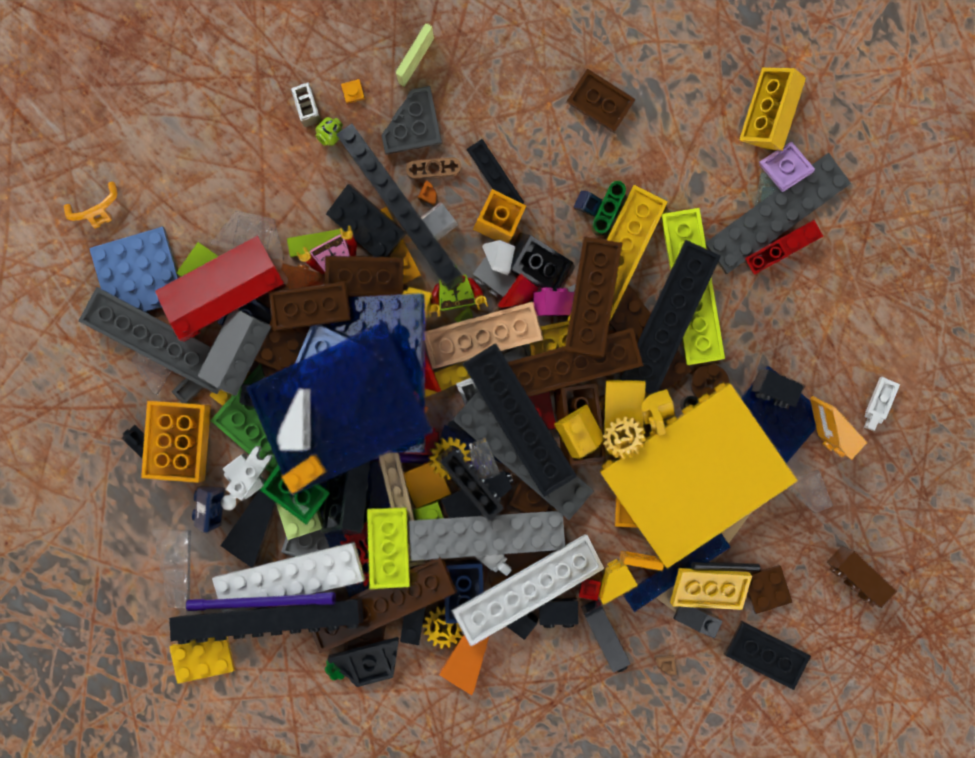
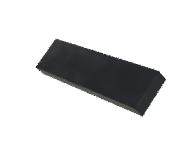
M483 139L466 149L493 190L524 204L523 199Z

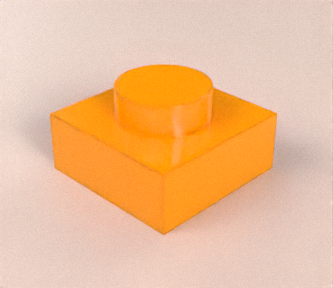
M360 79L341 84L346 104L365 99Z

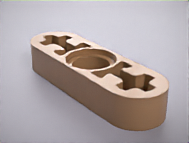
M454 157L411 161L406 166V173L413 180L451 177L461 172V163ZM451 162H454L456 166L458 165L454 172H451L450 168H446V173H442L441 163H444L445 167L450 166ZM433 163L439 166V171L435 174L428 171L429 165ZM422 164H426V175H423V171H417V175L409 172L413 169V166H416L417 169H423Z

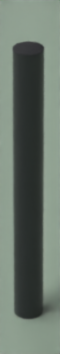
M692 562L691 568L693 570L760 571V564Z

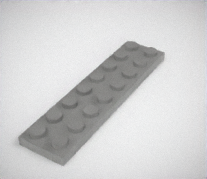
M559 511L496 515L490 521L483 516L409 521L411 561L439 559V556L441 558L552 551L561 550L565 547L563 515Z

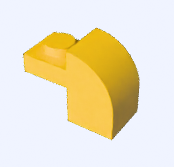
M667 389L649 395L642 403L645 425L650 423L651 428L656 429L658 436L666 434L663 419L675 416L673 402Z

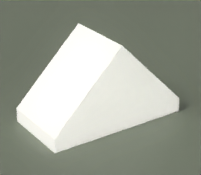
M500 240L484 244L482 247L492 270L508 275L511 269L515 246Z
M471 378L457 383L463 402L466 404L478 389Z

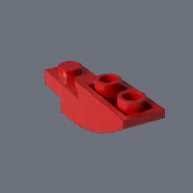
M812 220L751 254L745 260L755 275L824 236L815 220Z

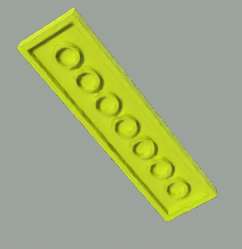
M700 208L661 215L670 271L685 240L707 249ZM712 278L682 339L687 365L725 359Z

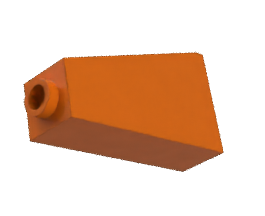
M463 633L462 638L458 640V643L441 667L439 675L472 696L489 636L470 646Z

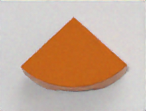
M426 180L418 195V199L435 207L437 194L432 184Z

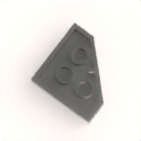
M430 86L412 89L402 106L399 107L388 127L383 131L381 136L386 155L442 144Z

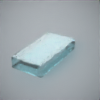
M760 173L755 206L778 190L776 184L766 173Z

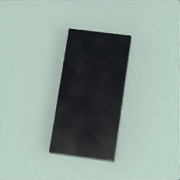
M742 620L724 654L792 690L795 689L811 655Z

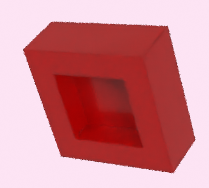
M589 578L582 581L578 597L598 601L601 581Z

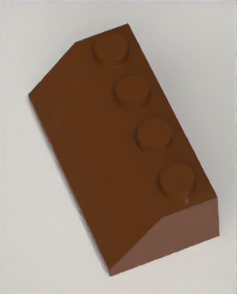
M597 383L562 387L553 390L557 422L584 405H588L603 434ZM559 434L561 451L570 465L606 460L604 440L597 449L584 457L572 458Z

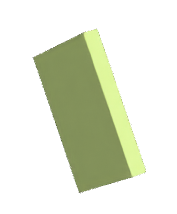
M427 23L420 31L396 71L398 82L404 87L434 40L433 28Z

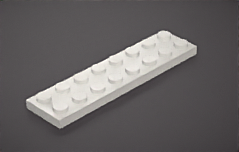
M585 534L565 545L561 550L551 553L455 608L452 612L469 645L473 646L600 572L604 567L588 535Z
M355 542L215 576L212 580L218 599L308 595L363 582L365 577ZM254 607L227 608L221 610L222 612L241 611Z

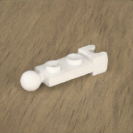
M256 446L225 489L230 492V495L222 498L221 506L223 509L232 510L236 506V498L241 501L245 498L262 472L272 461L273 455H268L265 459H261L259 453L262 448Z

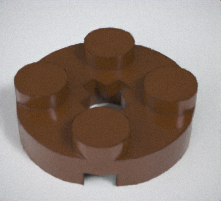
M703 365L693 372L690 388L694 396L699 399L707 393L711 395L715 392L714 388L723 382L725 384L729 383V377L725 370L717 365ZM707 378L714 380L713 388L705 386Z

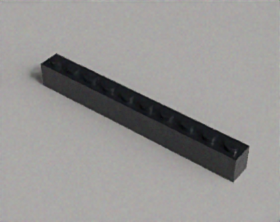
M350 124L336 134L448 291L465 280L354 125Z
M362 599L335 601V604L292 605L169 618L170 641H178V644H187L192 639H196V643L207 642L208 638L215 637V641L227 640V636H233V639L245 638L246 634H252V638L263 637L264 633L271 632V636L283 635L282 631L298 634L301 633V629H308V632H318L323 627H327V631L339 630V626L345 625L346 629L358 628V624L364 623Z

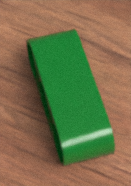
M614 181L607 189L591 226L594 234L604 235L609 230L626 193V186L623 182ZM619 187L621 189V194L614 195L612 193V188ZM605 204L613 206L614 210L612 213H607L604 210ZM596 222H604L605 230H598Z

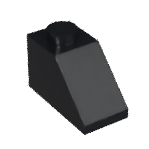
M678 607L673 619L712 638L716 637L723 622L712 613L696 607Z

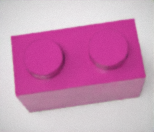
M541 288V292H534V305L537 316H569L574 292H568V288H559L557 291H553V288Z

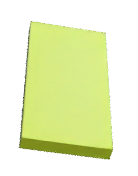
M407 507L367 509L370 589L410 587Z

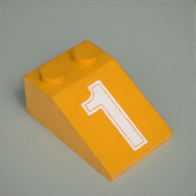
M812 396L810 398L818 436L824 441L822 445L829 451L833 450L841 458L845 456L852 460L867 442L835 407Z

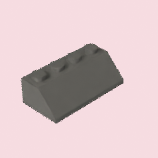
M239 309L229 313L197 376L218 389L236 396L271 326Z

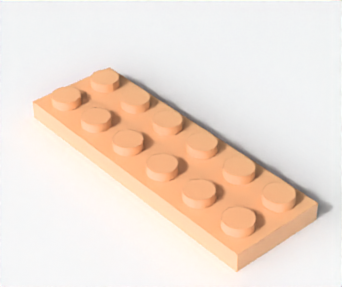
M534 302L423 332L432 369L468 360L495 343L500 351L543 340Z

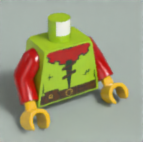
M462 275L465 280L449 291L441 280L435 284L428 311L430 317L432 312H437L439 317L440 311L475 305L480 310L479 305L485 303L486 307H488L486 297H484L481 287L474 279L467 278V275Z

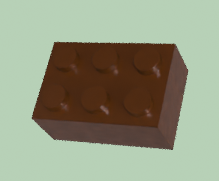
M841 546L827 561L831 566L829 570L837 577L845 580L843 583L851 590L859 593L857 596L872 607L876 605L882 608L897 592L855 551L847 547Z

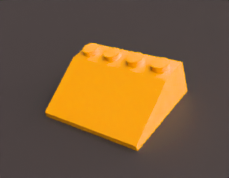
M147 401L141 478L196 483L205 481L211 405Z

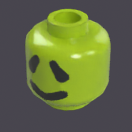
M326 117L316 127L315 137L322 145L333 146L339 141L336 134L343 130V124L337 118Z

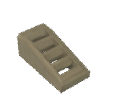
M309 82L291 88L303 126L308 127L321 122L320 112ZM308 92V94L298 97V94Z

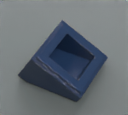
M582 190L575 202L574 208L595 217L602 199L589 191Z

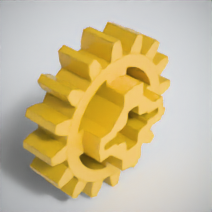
M624 417L623 421L617 418L616 424L610 422L611 428H605L608 434L603 435L605 439L603 444L607 451L613 454L615 458L619 455L622 459H625L626 455L632 458L633 452L639 454L637 449L644 448L641 442L646 441L644 436L646 432L639 422L636 423L634 418L630 421L627 417Z
M448 437L447 442L444 438H441V444L435 442L436 449H430L433 456H428V459L433 460V462L429 465L430 467H436L433 472L435 474L440 472L439 477L444 478L446 475L447 479L451 480L450 476L435 460L441 450L443 453L450 446H456L464 454L465 457L463 459L465 462L471 460L466 455L470 453V450H464L466 444L461 443L459 445L460 440L457 438L454 442L452 437Z
M437 606L436 612L431 609L429 612L431 616H425V620L428 622L423 623V627L427 628L423 634L429 635L427 641L433 640L434 647L439 643L441 649L444 644H447L448 648L451 647V642L457 644V637L462 638V634L459 632L462 631L459 624L456 623V631L454 633L451 629L454 623H446V617H441V615H445V606L443 610ZM432 620L434 621V624L436 625V627L433 629V631L431 630V622H432ZM447 624V630L444 628L440 629V625ZM439 636H442V637H446L447 639H441V638H438V637H439Z

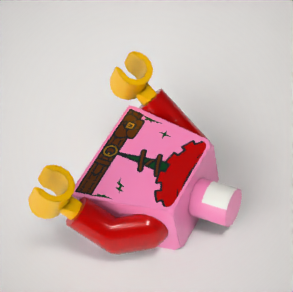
M348 226L349 231L347 232L342 231V228H340V235L311 249L310 253L304 247L305 254L300 255L297 252L300 261L305 262L312 269L324 275L326 255L356 256L357 243L352 234L351 226Z

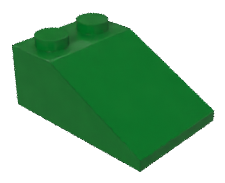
M282 458L260 491L307 525L330 492L314 479L302 489L292 494L282 476L298 465L289 458Z

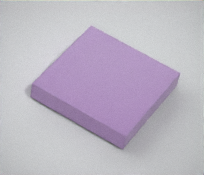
M792 141L784 146L783 151L777 150L759 162L761 168L781 192L792 187L815 170Z

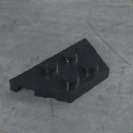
M399 637L331 654L328 656V662L338 666L340 672L345 677H348L356 687L391 679L395 671Z

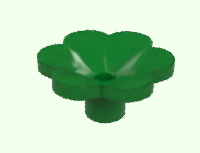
M328 660L326 661L325 673L329 675L332 681L342 680L345 676L340 672V668L334 663L330 664Z

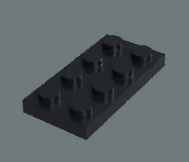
M347 184L326 213L346 232L349 231L348 226H351L355 240L374 257H389L407 234L351 184Z

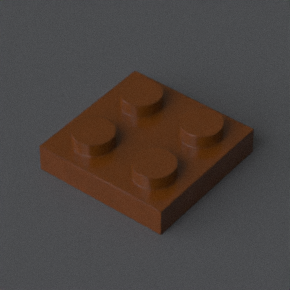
M780 565L751 574L752 579L748 594L755 614L793 603Z

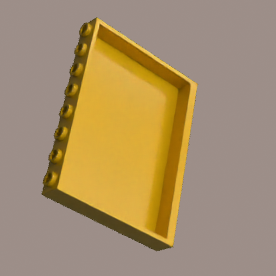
M723 382L714 388L715 392L711 395H708V393L698 399L699 403L694 406L689 405L682 410L683 414L677 418L676 416L669 418L665 425L666 434L658 436L656 429L650 431V436L646 438V441L641 442L644 448L637 449L639 454L633 452L632 458L626 455L625 459H622L619 455L615 460L611 461L610 459L601 465L600 473L666 568H669L798 481L730 383L725 384Z

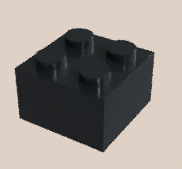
M768 369L759 370L750 391L755 393L754 397L764 401L772 400L774 406L788 409L789 407H796L805 385Z

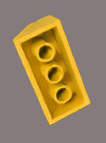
M762 67L739 140L767 150L783 151L806 77L795 68Z

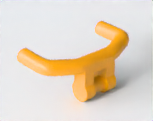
M111 181L108 183L110 194L101 203L84 212L73 213L71 205L65 204V217L70 221L87 219L94 229L100 227L105 222L112 221L113 219L106 208L118 196L115 182Z

